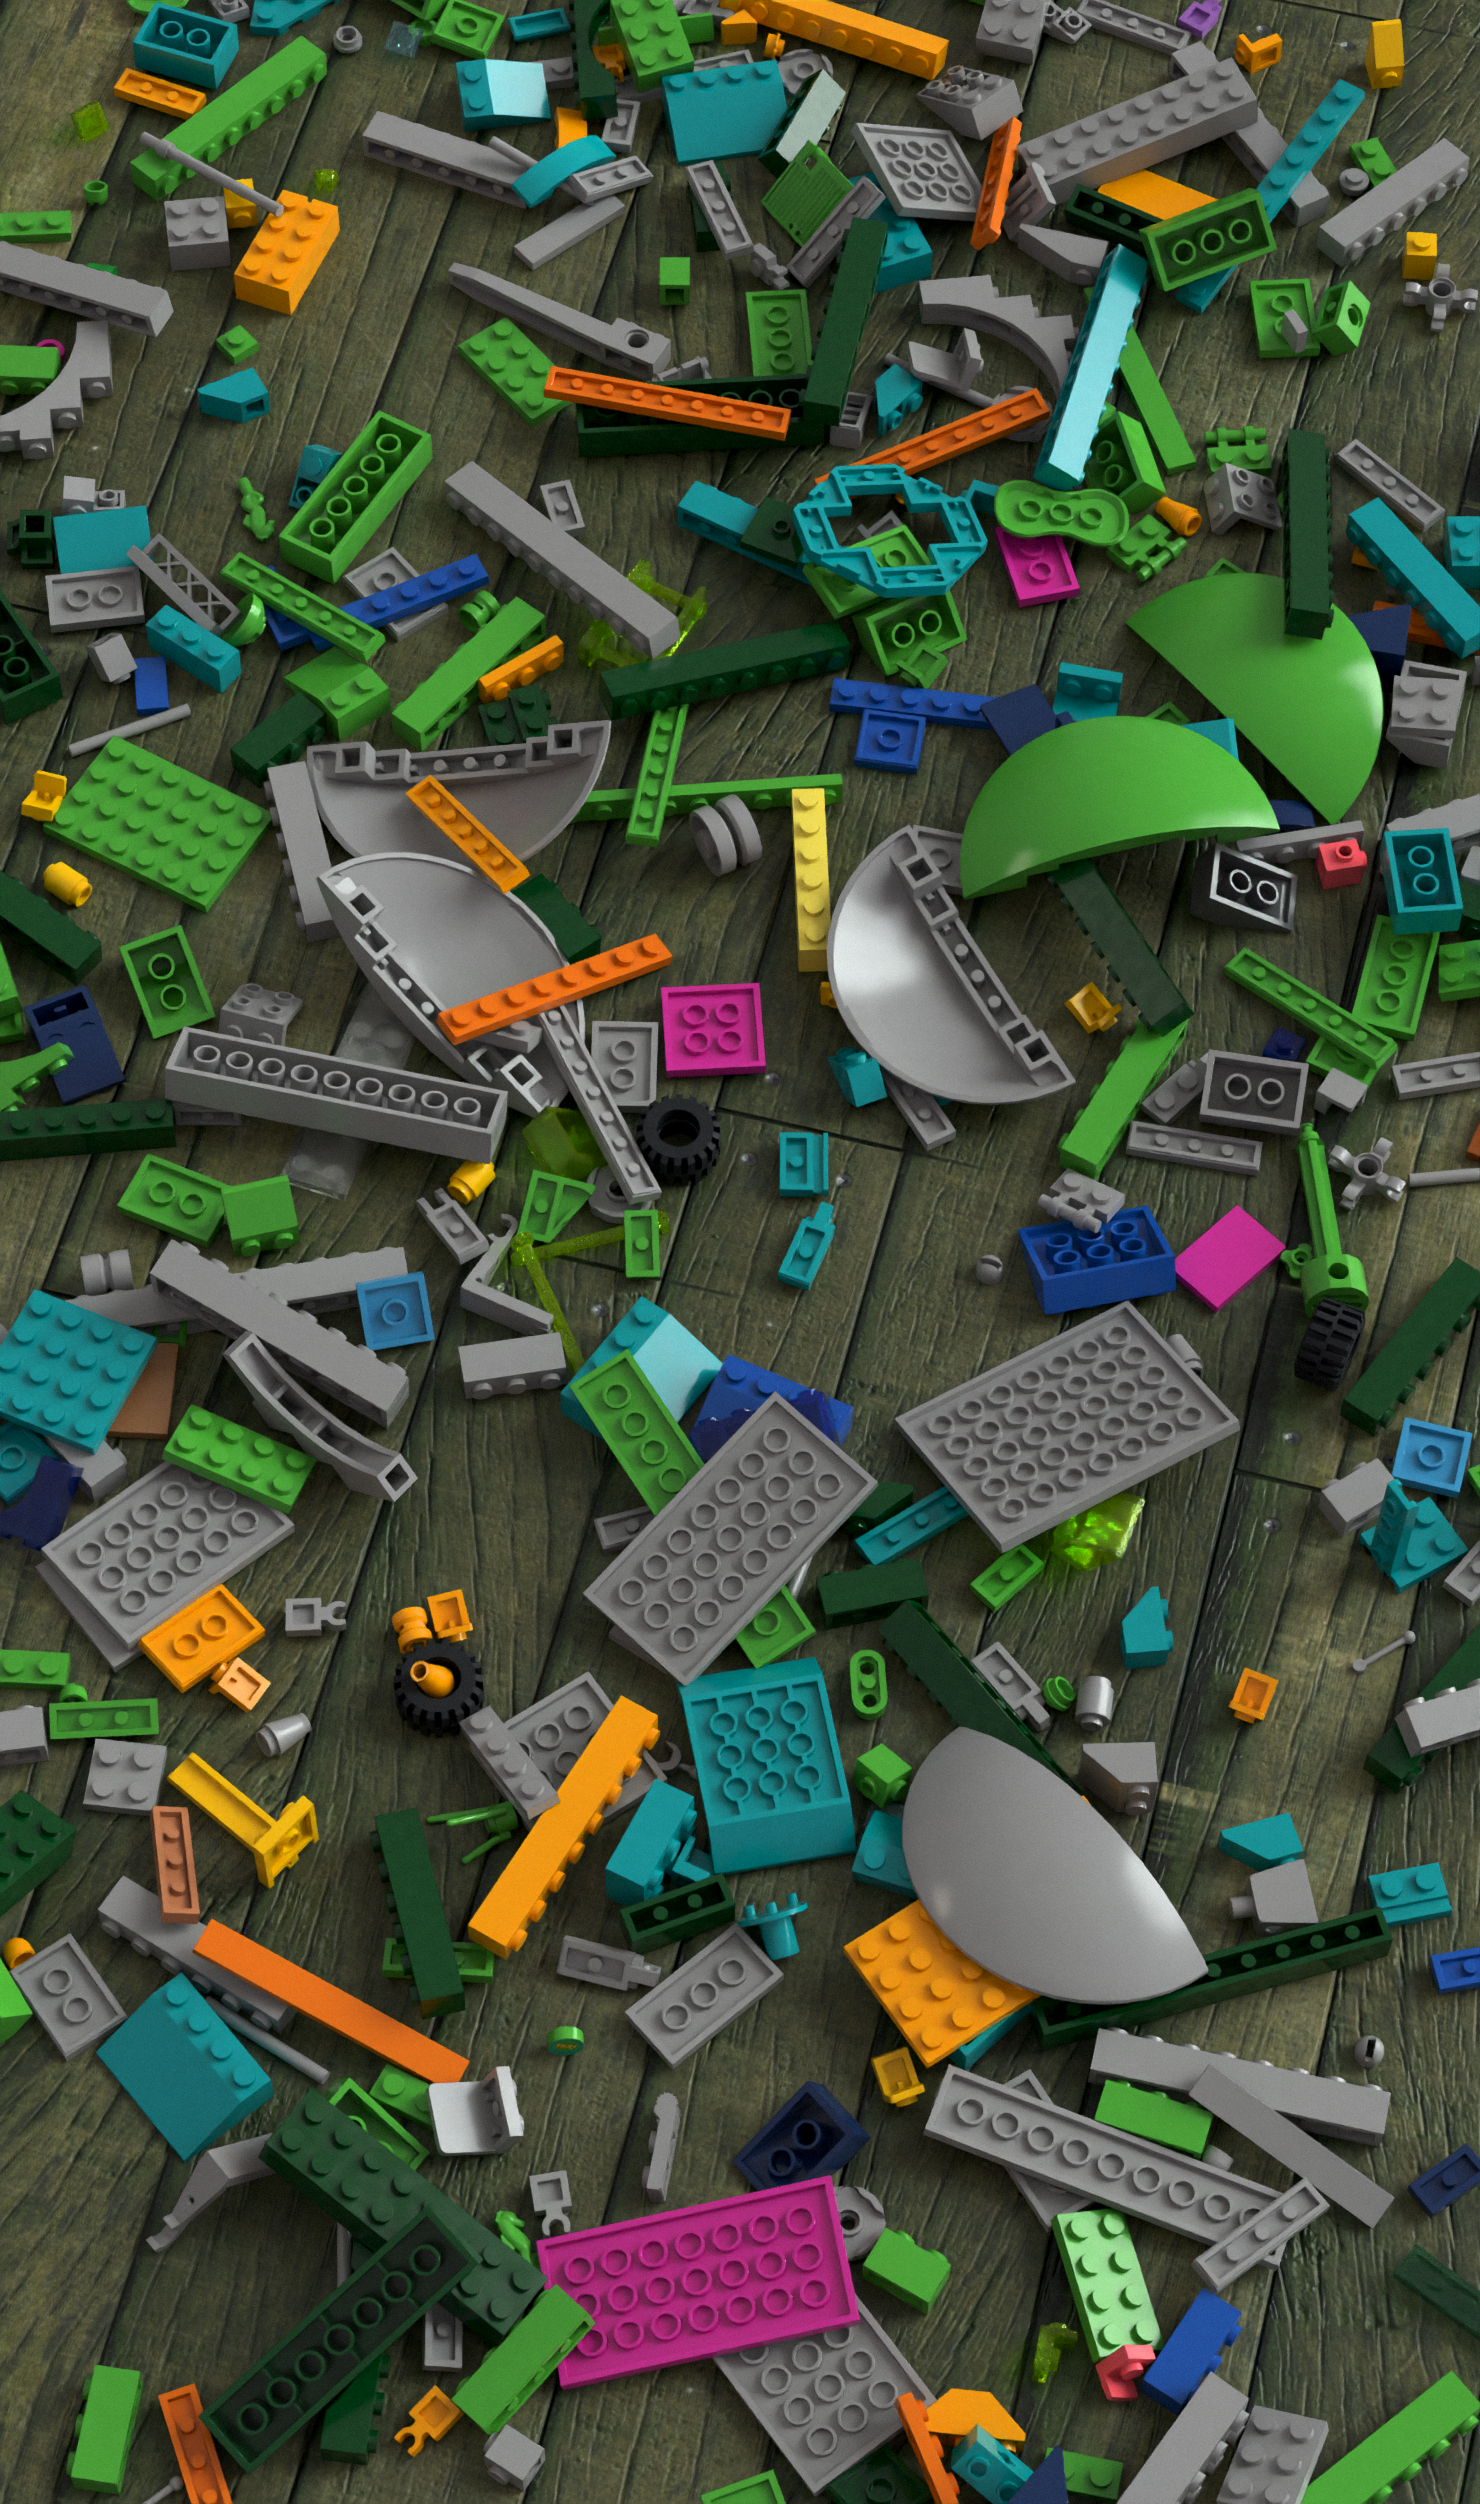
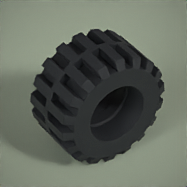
M676 1094V1098L670 1099L669 1095L662 1097V1102L660 1103L656 1100L650 1103L649 1110L644 1109L641 1113V1120L637 1122V1145L651 1172L654 1173L656 1181L660 1183L664 1179L667 1180V1185L674 1186L675 1182H681V1186H687L690 1180H693L695 1183L701 1181L702 1174L708 1176L712 1172V1166L717 1165L718 1155H720V1124L717 1121V1115L714 1110L709 1111V1105L704 1101L699 1104L697 1103V1098L690 1096L689 1099H684L683 1094ZM673 1134H684L695 1141L686 1146L676 1147L668 1145L662 1140Z
M1328 1297L1323 1298L1318 1303L1300 1344L1294 1363V1376L1335 1391L1343 1382L1358 1347L1366 1320L1365 1311Z
M435 1639L427 1640V1646L422 1647L420 1643L413 1646L414 1653L411 1654L407 1651L402 1656L403 1663H398L396 1666V1676H394L396 1706L399 1708V1715L402 1720H408V1727L413 1731L419 1727L421 1735L427 1737L430 1732H434L436 1738H443V1733L450 1732V1735L454 1736L458 1734L459 1722L480 1711V1707H483L484 1684L480 1663L475 1661V1655L471 1651L465 1653L464 1645L457 1642L455 1646H451L450 1640L446 1639L442 1640V1644H435ZM418 1661L445 1666L451 1670L454 1681L459 1687L452 1695L446 1698H429L419 1691L421 1688L411 1678V1667Z

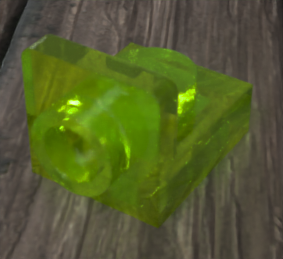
M1049 2323L1048 2326H1040L1031 2380L1047 2382L1049 2372L1057 2371L1060 2354L1059 2348L1075 2349L1078 2338L1077 2331L1070 2330L1068 2325L1062 2323Z

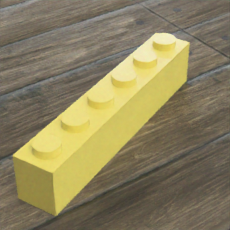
M824 788L792 789L791 820L799 972L828 971L827 944L831 915Z

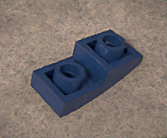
M1268 800L1275 813L1280 830L1292 832L1315 828L1310 803L1291 800ZM1279 832L1265 834L1264 836L1278 834Z

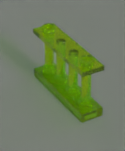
M641 558L627 576V579L646 594H654L684 608L677 617L681 638L654 659L649 657L646 660L647 662L670 657L696 620L704 617L708 609V602H706V588L700 586L693 597L690 598L655 582L654 577H652V563ZM601 619L594 621L578 643V664L588 669L596 659L599 660L600 658H604L621 667L642 662L607 646L609 640L612 637H617V635Z

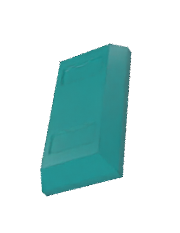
M564 7L508 18L511 32L517 43L565 34L571 30Z

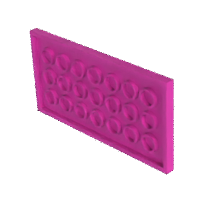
M831 2175L536 2241L541 2272L548 2277L544 2284V2290H550L557 2284L588 2312L596 2322L592 2329L557 2366L560 2385L563 2390L861 2324Z

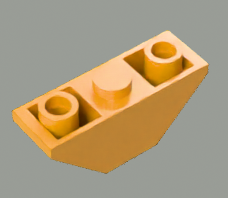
M952 2388L926 2409L929 2421L925 2422L930 2436L936 2435L940 2444L953 2445L955 2448L972 2428L978 2424L1013 2455L1016 2452L1023 2453L1025 2432L990 2392Z

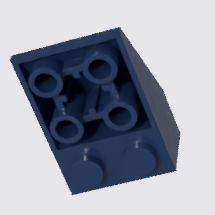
M86 985L23 1007L27 1028L38 1052L60 1042L67 1045L75 1057L67 1062L68 1067L56 1075L49 1074L63 1105L126 1082L99 1012Z

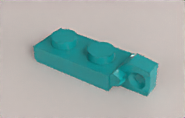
M821 1201L814 1218L807 1216L806 1219H802L778 1271L777 1280L807 1291L810 1290L834 1237L835 1226L830 1224L834 1216L833 1205Z

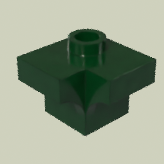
M20 510L19 519L7 521V554L21 555L23 569H54L55 530L51 510Z

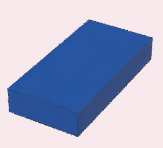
M165 656L134 659L138 667L134 670L138 716L155 715L169 710Z

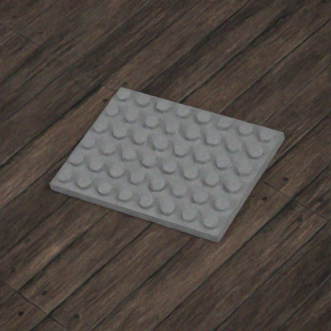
M1128 1300L894 1418L896 1429L1001 1553L1018 1546L1240 1430L1239 1420Z

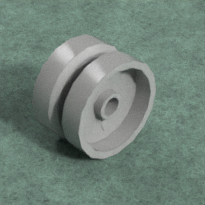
M731 794L717 800L715 808L705 805L693 810L689 814V824L695 845L704 863L715 876L720 877L734 871L737 862L746 866L762 857V846L756 825L745 804L737 795Z

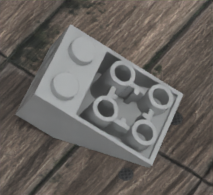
M960 65L951 67L944 76L929 82L925 89L916 94L918 100L961 135L978 140H983L1013 116L1016 117L1023 112L1014 80Z

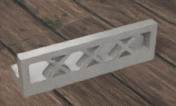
M160 533L142 551L133 545L126 553L198 625L220 639L244 615ZM163 545L167 549V562L154 563L150 556ZM186 567L188 569L187 582L175 583L173 581V568ZM206 587L208 589V602L196 603L194 601V588ZM183 588H187V594L182 590ZM214 595H215L220 601H214ZM214 607H227L232 613L219 626L214 621ZM202 608H208V614Z

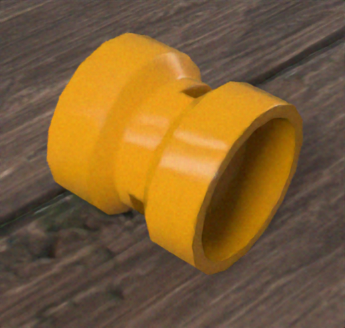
M422 1607L402 1609L391 1618L394 1630L400 1636L398 1638V1645L401 1653L405 1654L408 1651L413 1654V1646L420 1643L422 1647L428 1645L427 1640L433 1639L432 1632L425 1626L428 1618L425 1609Z

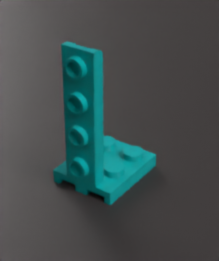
M1394 1479L1387 1483L1376 1526L1360 1534L1359 1541L1362 1545H1366L1376 1565L1382 1573L1385 1572L1395 1585V1591L1400 1594L1462 1560L1468 1554L1469 1549L1430 1497L1417 1504L1415 1501L1409 1502L1401 1491L1402 1483L1399 1479Z

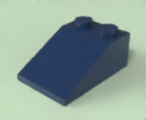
M807 2081L738 2153L732 2162L758 2191L824 2176H832L845 2166L871 2137L823 2084Z

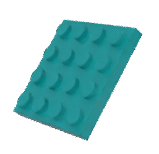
M34 1289L0 1346V1417L95 1455L158 1345L157 1337Z

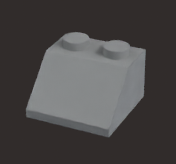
M1155 1742L1083 1744L1078 1768V1780L1115 1812L1141 1815L1146 1811H1152L1158 1784Z

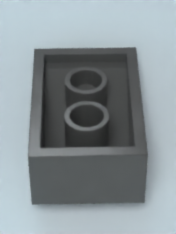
M1215 843L1195 859L1189 914L1216 925L1290 933L1293 931L1298 876Z

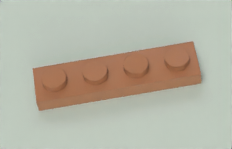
M152 1806L150 1824L161 1923L198 1924L200 1909L188 1807Z

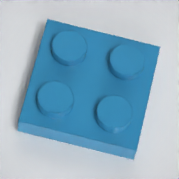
M423 1271L355 1283L366 1347L374 1351L435 1340Z
M1405 1417L1391 1475L1394 1479H1399L1403 1486L1458 1499L1473 1433Z

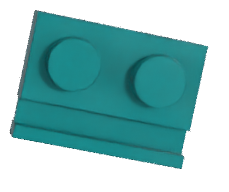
M780 1132L779 1196L813 1197V1194H823V1197H828V1133L813 1135V1133Z
M1438 1862L1368 1876L1367 1884L1374 1908L1381 1906L1389 1928L1451 1916L1453 1909L1448 1901V1893Z

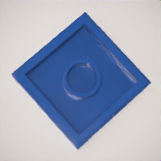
M864 709L854 766L917 775L926 717Z

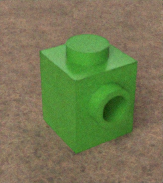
M660 257V305H690V257Z
M880 1744L857 1758L852 1784L865 1797L871 1799L883 1809L894 1801L902 1800L907 1795L910 1789L909 1782L912 1767L884 1744Z

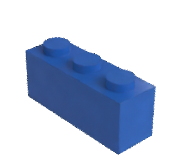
M1202 2288L1144 2377L1140 2392L1179 2416L1198 2390V2386L1205 2375L1208 2376L1210 2371L1215 2374L1223 2360L1218 2355L1225 2344L1231 2348L1238 2339L1243 2329L1238 2325L1242 2312L1205 2288Z

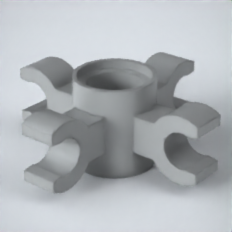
M1438 263L1435 279L1429 283V287H1421V285L1415 282H1406L1403 305H1425L1426 312L1432 316L1431 331L1443 332L1445 317L1451 313L1452 308H1458L1465 313H1475L1478 290L1465 289L1463 291H1456L1454 282L1449 279L1450 264Z
M1381 1137L1372 1153H1362L1356 1158L1345 1148L1335 1145L1329 1154L1331 1159L1327 1166L1334 1171L1344 1172L1350 1176L1349 1184L1342 1193L1344 1198L1340 1202V1206L1352 1211L1361 1195H1371L1376 1191L1381 1192L1391 1202L1397 1203L1404 1193L1402 1189L1406 1182L1398 1177L1389 1176L1382 1172L1383 1164L1391 1154L1389 1150L1393 1145L1392 1142ZM1362 1172L1369 1173L1371 1176L1363 1175Z

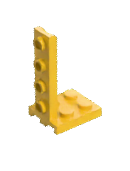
M193 1752L167 1776V1781L254 1853L259 1881L269 1890L274 1886V1878L285 1867L290 1869L299 1860V1852L310 1841L315 1844L319 1840L314 1804L304 1795L296 1803H289L280 1813L279 1820L275 1821Z

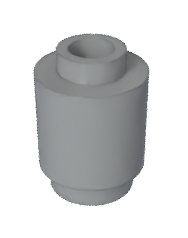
M1088 1676L1083 1679V1684L1079 1686L1075 1721L1083 1729L1096 1732L1110 1724L1114 1695L1110 1680L1101 1676Z

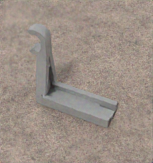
M501 1214L500 1223L502 1227H507L509 1230L504 1237H497L494 1233L487 1235L490 1250L485 1252L463 1282L460 1290V1307L526 1336L553 1333L550 1325L554 1320V1315L488 1287L504 1256L515 1241L518 1232L517 1220L511 1215Z
M273 2133L206 2151L196 2165L172 2213L163 2217L166 2226L157 2235L146 2239L154 2251L160 2252L169 2247L189 2222L223 2194L226 2188L276 2174L274 2170L258 2158L262 2148Z

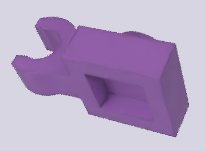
M1205 0L1203 4L1194 1L1178 19V27L1192 32V35L1202 40L1218 22V15L1222 9L1218 4L1221 0Z

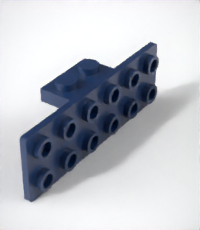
M1036 684L983 703L980 706L982 715L1009 757L1044 733L1063 725L1077 722V720H1073L1068 710L1056 715Z

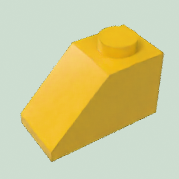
M1400 19L1371 22L1365 66L1372 89L1401 86L1404 71V52Z

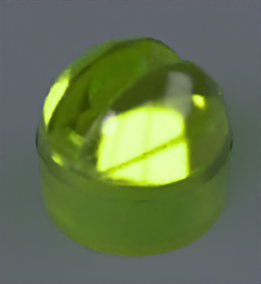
M330 169L315 170L314 182L317 189L322 191L323 186H328V192L333 191L338 183V172Z

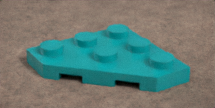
M255 0L250 22V33L254 35L281 36L289 31V26L299 20L303 23L319 14L323 6L332 1L336 4L341 0Z

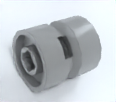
M128 1249L112 1251L108 1254L107 1259H103L99 1253L80 1256L86 1295L107 1294L109 1289L124 1291L134 1289Z

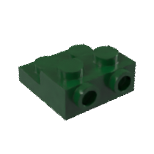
M539 684L509 690L508 699L477 705L478 715L488 746L526 743V738L548 736V725L558 724L556 716L549 717L548 710H551L550 698L547 691L541 692Z

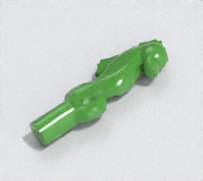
M243 477L237 481V485L243 495L241 506L250 513V515L246 514V518L243 520V527L252 531L256 540L263 543L267 542L275 533V521L269 520L266 524L265 511L260 507L264 502V496L260 492L254 491L248 478Z
M501 2210L496 2212L493 2224L497 2227L499 2239L541 2272L538 2253L531 2252L530 2240L520 2231L525 2226V2222L518 2219L513 2212ZM543 2285L542 2288L539 2290L540 2293H542L543 2291H545V2290H544V2285Z

